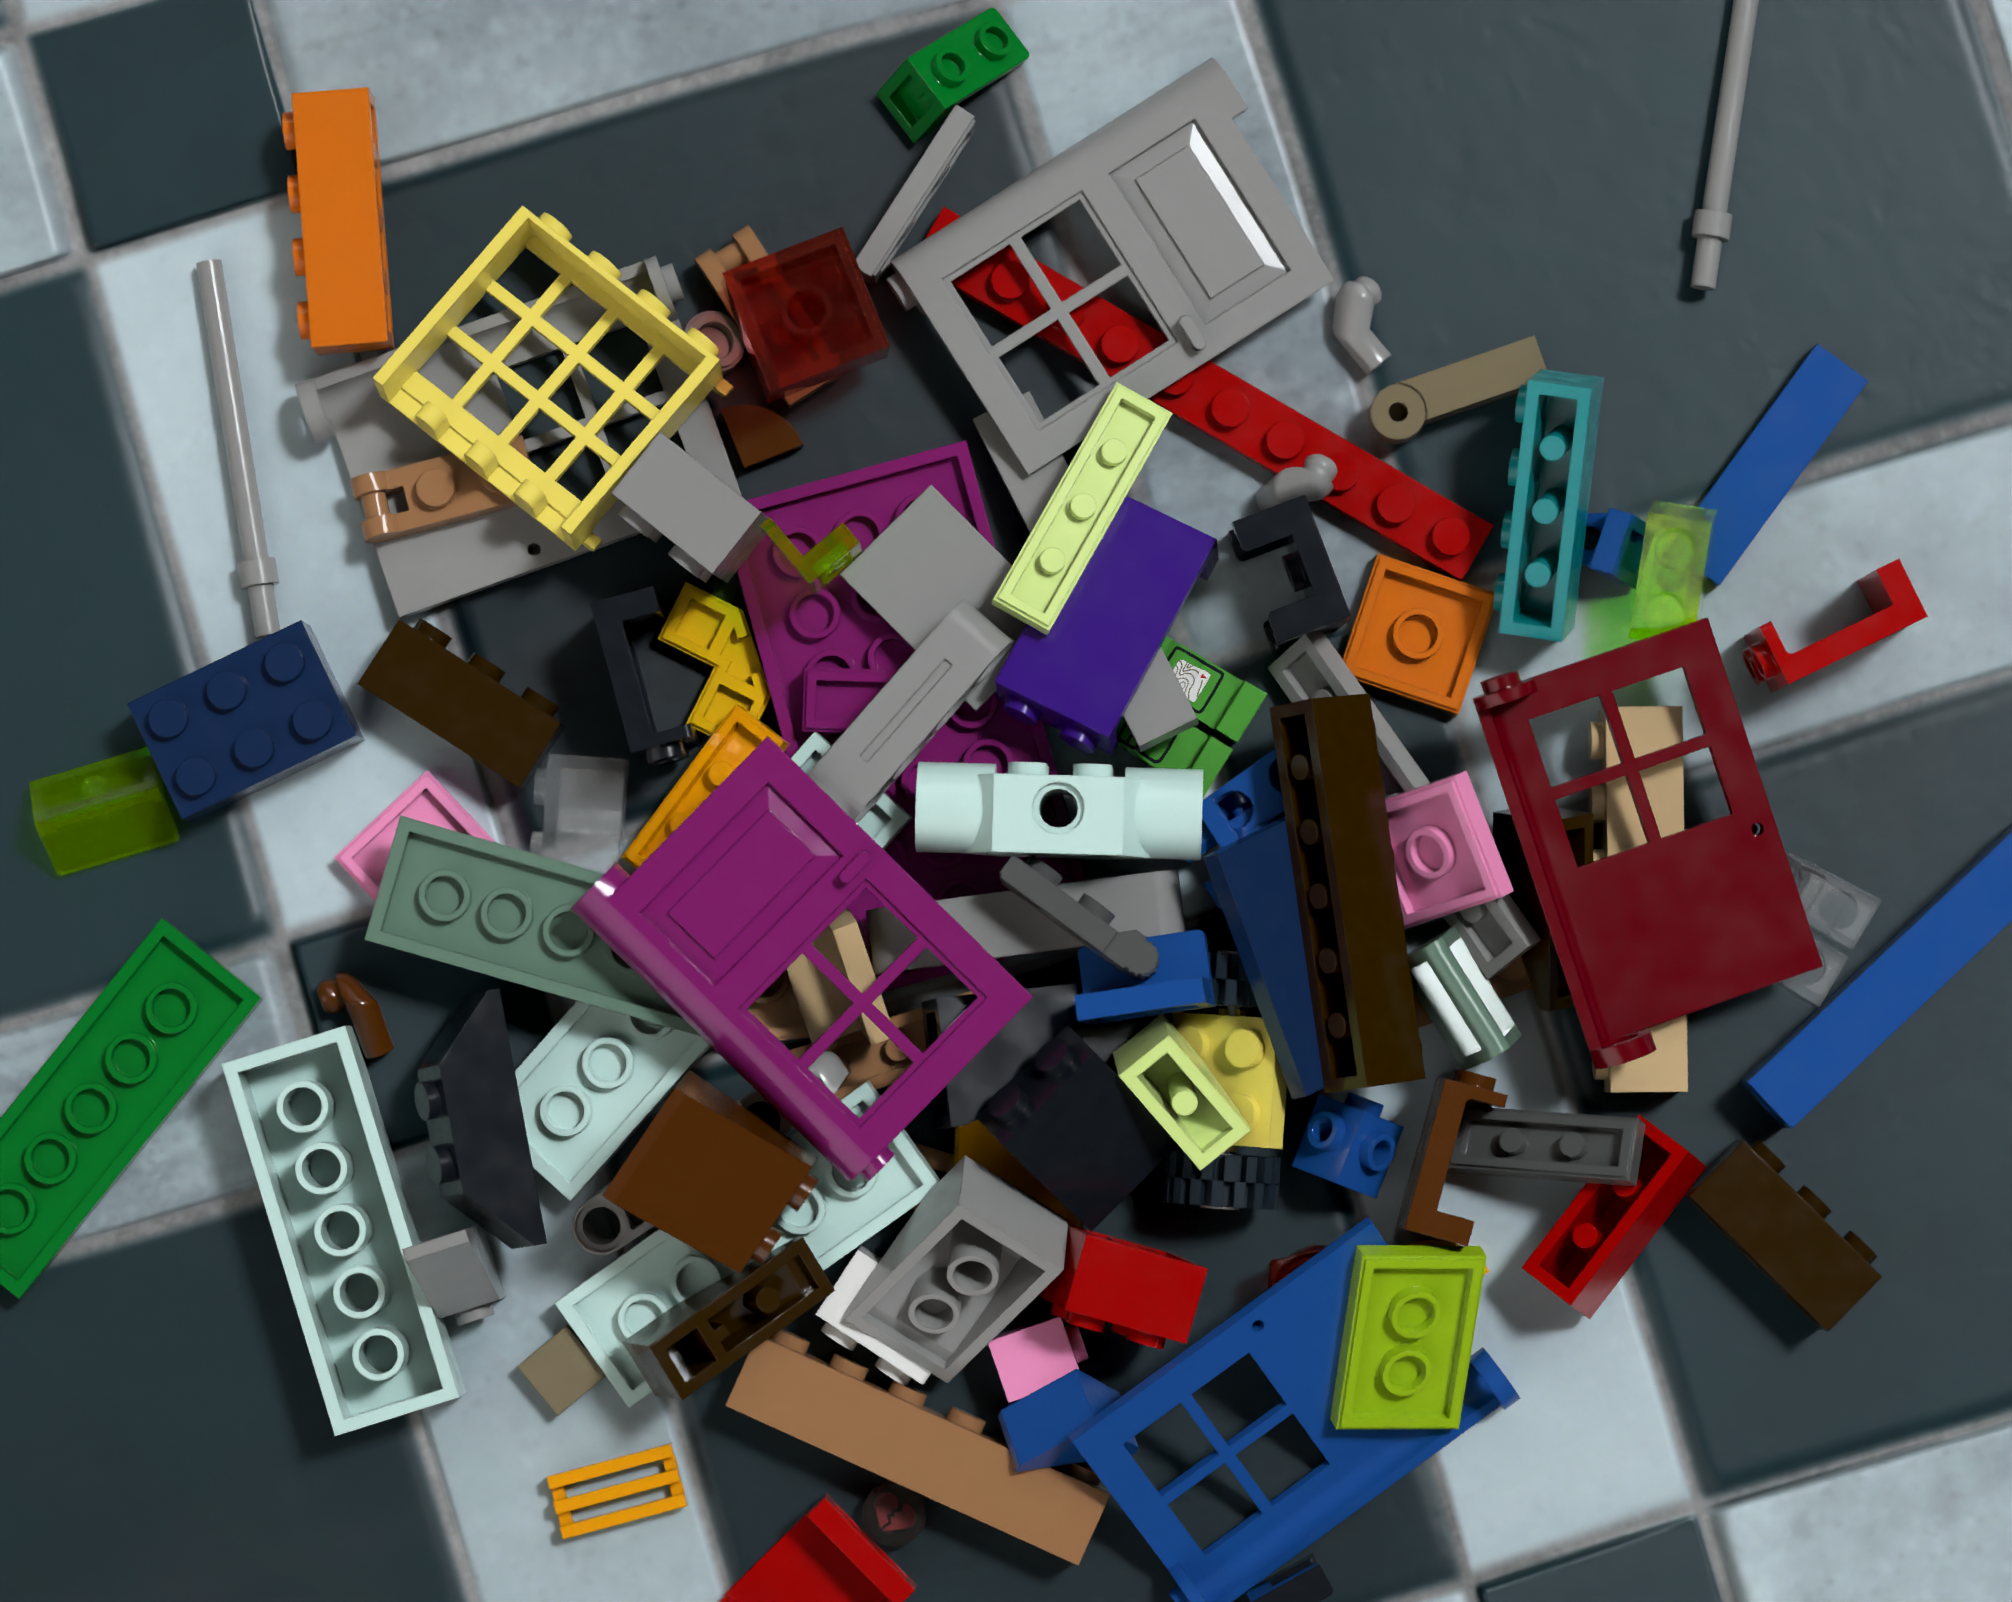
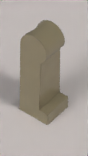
M1535 335L1400 381L1382 389L1372 402L1369 414L1372 429L1385 442L1392 444L1407 443L1418 435L1423 425L1517 394L1521 384L1527 385L1529 378L1540 369H1546Z

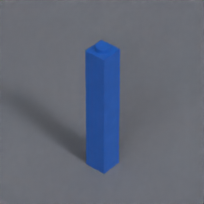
M2012 824L1739 1081L1783 1128L1792 1129L2012 921Z

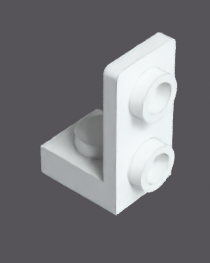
M861 1245L834 1285L835 1291L826 1297L815 1314L826 1321L821 1331L851 1351L859 1343L878 1355L879 1359L875 1366L898 1383L907 1386L913 1378L924 1385L931 1372L844 1320L846 1309L882 1259Z

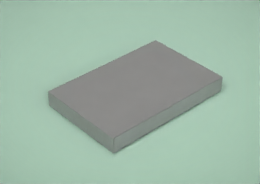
M930 485L840 576L915 651L960 601L965 599L1014 641L1000 662L965 702L976 712L997 692L995 680L1026 623L991 604L1012 565Z

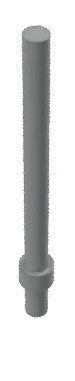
M1733 0L1702 209L1695 210L1691 234L1693 238L1697 239L1690 287L1698 290L1714 291L1716 289L1722 243L1729 242L1733 215L1727 213L1759 0Z
M205 260L196 263L243 556V561L237 563L241 589L248 590L255 638H264L280 630L273 588L274 585L279 584L276 559L268 556L222 260Z

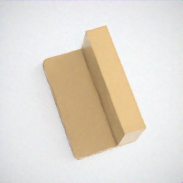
M846 908L811 944L863 993L876 980L857 921L849 909ZM802 953L786 969V973L807 1034L813 1044L853 1002ZM880 994L872 1004L890 1020L882 995ZM864 1013L838 1037L840 1038L862 1030L871 1046L889 1039Z

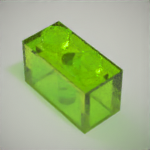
M1654 500L1647 515L1628 638L1641 640L1700 620L1718 510Z

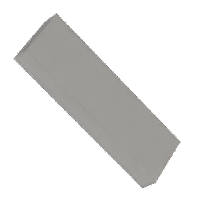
M958 105L954 106L852 264L855 275L871 285L878 283L889 266V262L893 260L975 133L976 121L974 115Z

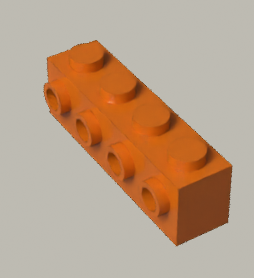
M368 87L291 93L293 111L283 112L282 125L286 150H296L298 175H288L287 190L290 211L292 214L301 213L303 238H293L292 240L296 277L306 276L307 301L297 303L301 340L310 339L311 348L318 355L395 349L375 97Z

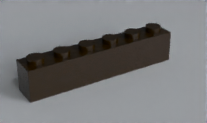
M1370 693L1311 698L1271 707L1269 709L1325 1093L1426 1079Z

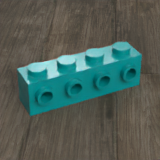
M1540 369L1528 379L1527 385L1521 384L1519 388L1515 421L1516 423H1523L1520 448L1514 447L1512 450L1508 469V485L1515 486L1513 511H1506L1501 530V548L1508 549L1506 572L1499 573L1497 577L1493 600L1494 611H1501L1498 633L1562 642L1574 629L1604 377Z

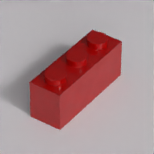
M1640 1114L1636 1118L1643 1121L1646 1126L1637 1186L1586 1183L1522 1266L1523 1270L1588 1319H1591L1706 1168L1693 1154Z

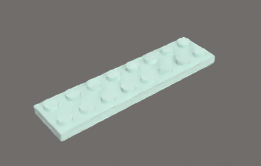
M814 732L791 759L808 775L832 745L818 732ZM884 793L857 824L885 850L913 817ZM576 1001L515 1070L533 1168L569 1201L575 1200L710 1048V1045L701 1036Z

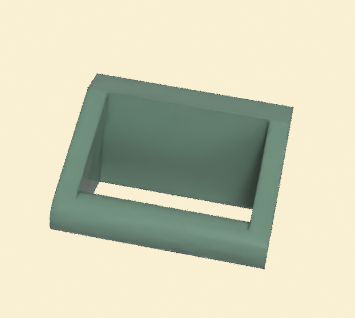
M1455 926L1446 929L1408 953L1413 991L1462 1070H1467L1492 1060L1511 1048L1522 1036L1488 979L1472 958Z

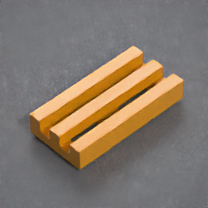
M672 1442L546 1477L554 1499L553 1504L556 1515L559 1518L563 1539L688 1505ZM663 1460L664 1472L567 1497L565 1485ZM669 1484L671 1496L575 1522L573 1520L572 1510Z

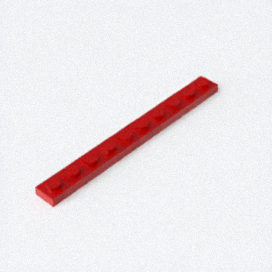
M943 207L926 238L961 216ZM1010 245L951 282L957 291L1021 328L1050 310ZM1036 260L1062 302L1084 288ZM1098 295L1069 313L1109 377L1114 376L1168 341L1166 336L1160 331ZM1058 321L1035 334L1036 337L1085 364ZM1210 360L1148 399L1172 412V416L1274 475L1285 468H1303L1306 457L1312 454H1321L1330 458L1336 464L1338 473L1332 481L1333 490L1323 500H1319L1320 502L1453 579L1462 581L1494 526Z

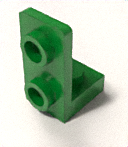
M989 8L906 58L878 90L876 95L911 141L916 143L931 134L953 110L955 105L1022 65L1029 58V52L995 8Z

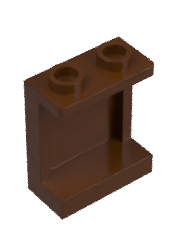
M1454 1069L1451 1079H1435L1396 1226L1468 1246L1475 1221L1437 1211L1466 1102L1470 1100L1493 1107L1505 1108L1508 1095L1494 1091L1497 1079L1462 1069Z

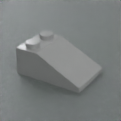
M965 1155L926 1194L846 1309L844 1320L925 1368L944 1382L949 1383L1064 1270L1069 1220Z

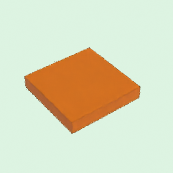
M1377 554L1342 659L1361 684L1458 715L1494 609V592Z

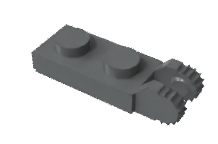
M1013 854L999 872L1003 886L1120 972H1127L1128 978L1133 977L1135 981L1137 979L1144 981V978L1148 977L1150 979L1152 973L1156 974V967H1159L1158 963H1160L1158 957L1160 953H1157L1158 947L1153 946V941H1146V936L1137 929L1123 932L1115 930L1109 925L1115 918L1113 913L1085 893L1078 902L1057 887L1063 877L1036 856L1031 855L1027 862L1024 863Z

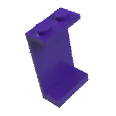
M1126 496L1048 636L1028 624L1025 625L995 680L999 700L1004 702L1003 710L1025 724L1036 726L1038 721L1041 720L1061 730L1060 738L1080 751L1092 754L1098 748L1113 756L1118 746L1117 726L1198 577L1208 581L1219 560L1217 539Z

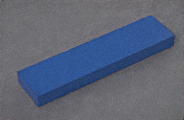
M1816 344L1669 544L1666 551L1714 586H1720L1868 383V380L1822 346Z

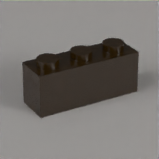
M422 618L418 620L414 628L399 619L357 684L525 791L566 727L553 718L559 706L528 686L521 697L500 684L506 672L473 652L468 662H465L446 649L452 638Z
M1735 1140L1703 1172L1686 1193L1685 1197L1819 1329L1829 1332L1882 1278L1871 1266L1877 1255L1852 1231L1849 1230L1843 1237L1824 1220L1831 1213L1828 1206L1805 1185L1796 1192L1779 1175L1786 1166L1761 1141L1757 1140L1750 1147L1744 1140Z

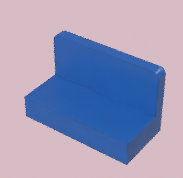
M1191 930L1146 937V941H1153V946L1158 947L1157 953H1160V956H1158L1160 963H1158L1159 967H1156V974L1152 973L1150 975L1151 978H1144V981L1142 979L1135 981L1133 977L1128 978L1127 972H1120L1089 948L1081 947L1078 950V960L1083 994L1074 995L1077 1021L1087 1025H1095L1216 1007L1205 932Z

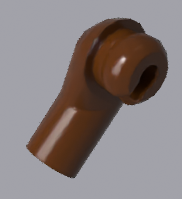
M344 972L335 973L336 978L326 979L318 984L317 993L325 1012L334 1014L341 1009H347L365 1058L379 1057L394 1049L395 1045L379 1003L352 974Z

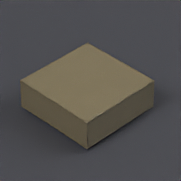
M566 1325L517 1366L558 1416L606 1376L569 1325Z

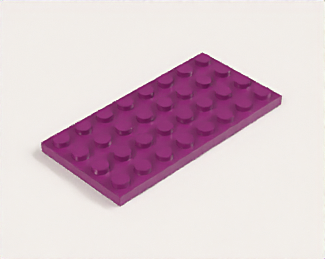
M966 440L747 500L775 522L737 572L782 738L790 744L786 749V753L790 758L813 734L802 732L804 667L899 670L915 652L840 574L930 485L996 549ZM997 692L976 712L964 702L885 792L913 818L884 851L934 900L1010 891L1001 884L999 872L1011 857L916 852L915 801L918 762L997 764V773L1008 774V762L1047 763L1049 775H1058L1043 721L1039 720L1036 726H1032L1015 719L1003 710L1004 702L999 700ZM819 733L831 745L842 735ZM1063 794L1052 796L1043 806V821L1050 826L1059 828L1071 823ZM1030 857L1018 858L1022 860L1024 863H1026ZM1039 858L1063 877L1059 884L1086 881L1081 859ZM865 888L847 908L857 921L872 965L865 911L885 906ZM1011 957L999 958V959H995V960H996V961H1000V960H1004V959L1011 958ZM946 966L903 971L883 992L949 975L952 972ZM875 974L876 979H877L881 974Z

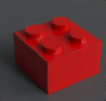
M1068 1224L1064 1270L1038 1296L1053 1304L1050 1314L1066 1319L1065 1322L1103 1333L1105 1322L1112 1323L1110 1331L1124 1335L1130 1341L1163 1350L1166 1338L1187 1343L1208 1268L1170 1252L1096 1231L1091 1232L1089 1229Z

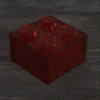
M843 227L722 273V289L768 403L887 358L890 349L889 341Z

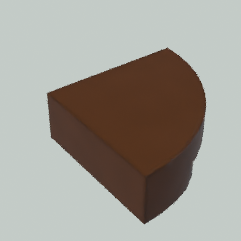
M734 405L721 409L745 470L804 447L801 438L791 424L769 409L755 405Z

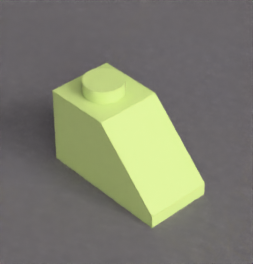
M1164 1014L1159 1015L1113 1052L1118 1076L1200 1171L1251 1131L1250 1126L1206 1063Z

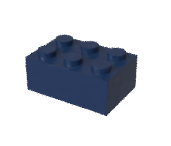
M302 620L127 703L181 819L192 823L365 740L311 626Z

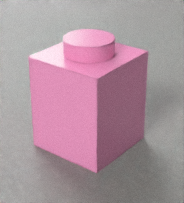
M1054 1315L998 1334L988 1344L1008 1403L1026 1397L1075 1369L1079 1370L1077 1363L1089 1359L1078 1326L1072 1324L1064 1326L1062 1318Z

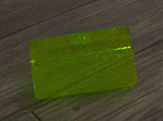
M770 517L760 524L768 541L814 595L844 571L863 552L860 542L844 523L840 524L804 556Z
M148 747L29 782L34 824L58 875L71 874L179 840L178 827L164 797L162 778Z

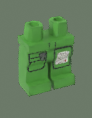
M1166 636L1161 648L1189 700L1199 724L1232 745L1238 743L1268 693L1247 681L1237 678ZM1123 717L1116 728L1118 746L1150 768L1204 769L1203 797L1233 751L1232 748L1213 736H1209L1196 727H1192L1141 752Z

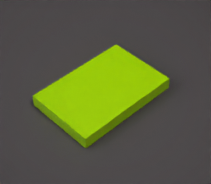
M1356 1245L1330 1420L1336 1429H1459L1487 1257L1481 1246Z

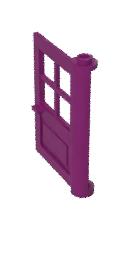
M768 736L631 876L616 862L571 907L614 952L848 1181H852L859 1174L867 1181L871 1180L895 1155L888 1145L1033 998L1006 969ZM867 888L917 938L861 993L811 943ZM927 947L977 998L922 1053L872 1002ZM803 953L853 1003L798 1059L748 1008ZM864 1013L913 1063L858 1118L808 1068Z

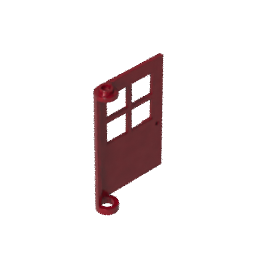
M1708 617L1522 681L1518 670L1480 682L1484 694L1472 699L1595 1069H1604L1624 1064L1657 1050L1651 1031L1644 1029L1823 966ZM1682 667L1704 734L1635 758L1613 691ZM1599 696L1620 763L1551 787L1529 720ZM1708 747L1730 814L1661 838L1639 771ZM1625 776L1647 843L1577 867L1556 800ZM1755 823L1759 824L1760 826V832L1757 835L1755 834L1757 833L1758 827Z

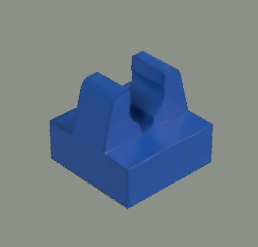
M1609 508L1608 513H1589L1587 526L1601 532L1595 549H1584L1582 564L1615 584L1637 589L1657 529L1632 513Z

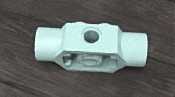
M918 762L915 801L916 852L963 853L997 857H1011L1014 854L1016 857H1030L1034 855L1037 858L1201 860L1204 769L1126 767L1125 777H1113V768L1109 764H1073V775H1049L1047 763L1008 762V774L997 773V764ZM1054 795H1068L1078 805L1077 815L1073 822L1059 828L1045 823L1042 810L1046 801Z

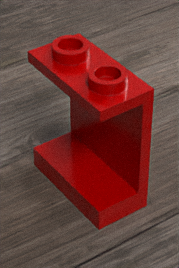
M826 1493L717 1602H904L916 1590V1583Z

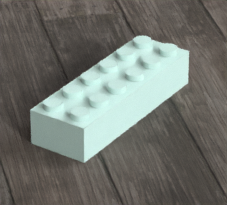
M342 1026L223 1063L222 1068L334 1435L347 1433L464 1395L466 1390L444 1318L439 1319L403 1254L402 1249L420 1244V1240L353 1026Z

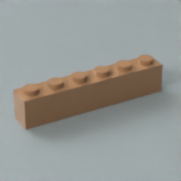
M781 1329L749 1352L725 1406L1079 1566L1110 1497V1492L1099 1485L1101 1480L1091 1468L1080 1463L1065 1465L1064 1469L1054 1466L1016 1472L1007 1442H1002L983 1433L982 1430L986 1424L984 1420L953 1406L950 1407L947 1416L923 1406L928 1395L908 1385L904 1386L895 1380H892L889 1389L865 1380L869 1371L867 1367L836 1353L833 1354L830 1363L806 1353L811 1342L784 1329Z

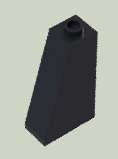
M1082 983L1027 988L1026 990L1033 998L932 1100L936 1130L960 1127L978 1120L976 1116L990 1103L993 1095L999 1089L1008 1085L1036 1057L1040 1048L1048 1041L1054 1039L1067 1025L1106 1064L1114 1062L1113 1052L1159 1015L1087 1025L1077 1021L1074 995L1083 994ZM975 994L939 997L921 1002L926 1048L977 998ZM1173 1013L1164 1014L1172 1023Z

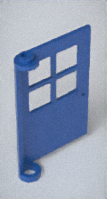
M1368 1217L1068 1435L1071 1442L1178 1584V1586L1168 1592L1174 1602H1233L1499 1406L1506 1410L1521 1399L1501 1369L1482 1347L1470 1357L1459 1429H1336L1330 1420L1356 1245H1388ZM1250 1353L1283 1401L1226 1442L1192 1394ZM1181 1403L1215 1450L1160 1491H1157L1123 1444ZM1291 1414H1294L1326 1458V1461L1269 1501L1236 1455ZM1226 1463L1259 1510L1202 1551L1168 1504Z

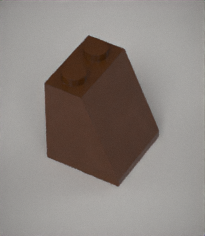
M689 1070L673 1089L602 1196L613 1204L732 1270L741 1273L750 1258L762 1265L783 1234L773 1226L783 1209L787 1205L798 1212L819 1181V1179L809 1173L818 1157Z

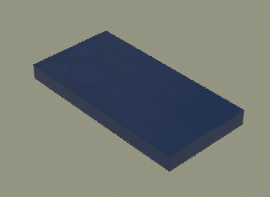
M1284 816L1204 856L1203 859L1292 1099L1307 1097L1324 1088Z

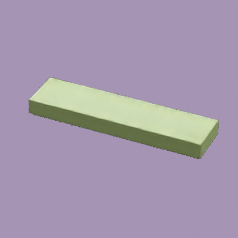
M1116 382L993 598L992 605L1048 636L1171 419L1172 412Z

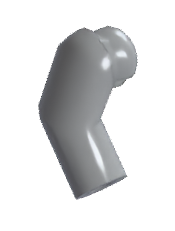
M1360 276L1353 281L1344 283L1338 291L1332 330L1337 340L1365 374L1369 375L1390 358L1391 354L1370 330L1374 307L1382 298L1381 289L1373 279Z
M1312 454L1306 457L1303 468L1290 467L1283 469L1257 491L1256 503L1259 509L1263 511L1303 495L1306 496L1308 502L1323 500L1334 488L1332 481L1338 473L1336 464L1324 455Z

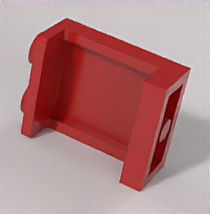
M1900 559L1884 565L1857 580L1873 615L1795 653H1788L1785 650L1771 621L1744 635L1748 648L1742 650L1741 655L1754 682L1757 685L1766 682L1772 693L1928 617Z

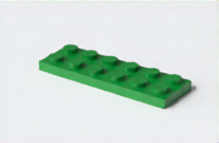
M165 918L159 920L0 1118V1284L18 1299L25 1297L264 999L263 996Z

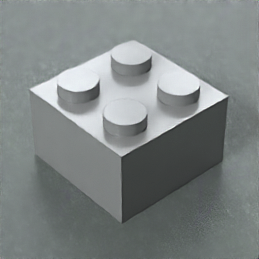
M661 432L657 434L611 492L625 504L617 513L620 517L655 543H657L662 535L666 536L675 544L668 555L705 583L713 574L728 583L775 524V522Z

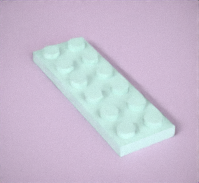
M868 1080L842 1098L841 1101L859 1118L880 1095ZM904 1129L888 1145L895 1155L869 1181L861 1174L852 1181H848L809 1141L796 1131L789 1138L818 1157L809 1173L819 1179V1181L798 1212L787 1205L773 1224L783 1234L771 1251L798 1236L803 1237L824 1271L919 1204L940 1179ZM658 1229L555 1302V1305L630 1408L650 1394L652 1390L622 1342L671 1307L735 1271ZM750 1258L746 1265L753 1262L754 1260Z

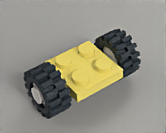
M1218 950L1217 953L1209 952L1216 1006H1227V1009H1218V1015L1176 1012L1173 1013L1172 1024L1206 1063L1250 1126L1251 1131L1201 1171L1184 1151L1173 1150L1165 1158L1162 1201L1200 1205L1201 1208L1239 1210V1208L1278 1210L1281 1158L1230 1154V1152H1236L1237 1146L1282 1149L1287 1084L1263 1019L1261 1017H1246V1010H1240V1008H1259L1238 951Z

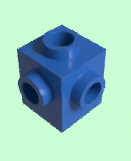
M1348 1092L1344 1103L1319 1094L1311 1117L1307 1122L1292 1167L1377 1199L1388 1167L1394 1158L1395 1149L1404 1127L1380 1118L1384 1105Z

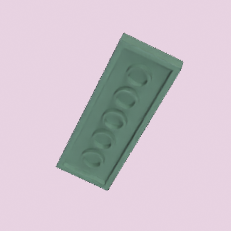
M400 815L364 940L700 1036L571 909L604 873Z

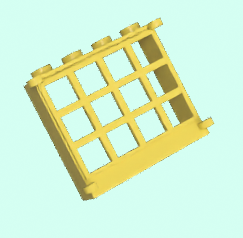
M522 205L374 375L373 380L381 398L573 550L576 551L583 544L586 548L595 552L603 541L592 530L618 500L611 492L657 434L661 432L670 439L711 390L720 397L726 398L734 387L723 379L720 359L717 358L720 351L708 337L692 327L685 333L667 319L671 313L657 297L645 289H641L638 294H635L618 280L622 275L607 258L594 250L588 256L569 242L573 238L572 234L556 218L546 212H543L538 218ZM525 248L560 274L531 309L496 282ZM571 284L606 310L577 345L543 319V316ZM486 293L521 319L492 354L457 327ZM618 320L653 347L624 382L589 355ZM532 329L567 355L539 390L535 389L504 364L505 360ZM447 337L482 364L453 399L418 373ZM665 356L688 374L689 377L659 410L635 390ZM579 365L614 392L585 427L550 400ZM493 374L528 400L527 404L499 436L464 409ZM627 402L650 420V422L620 456L596 436L622 405ZM539 411H542L575 437L546 472L542 471L511 446L513 441ZM587 447L608 463L611 468L583 501H580L557 481Z

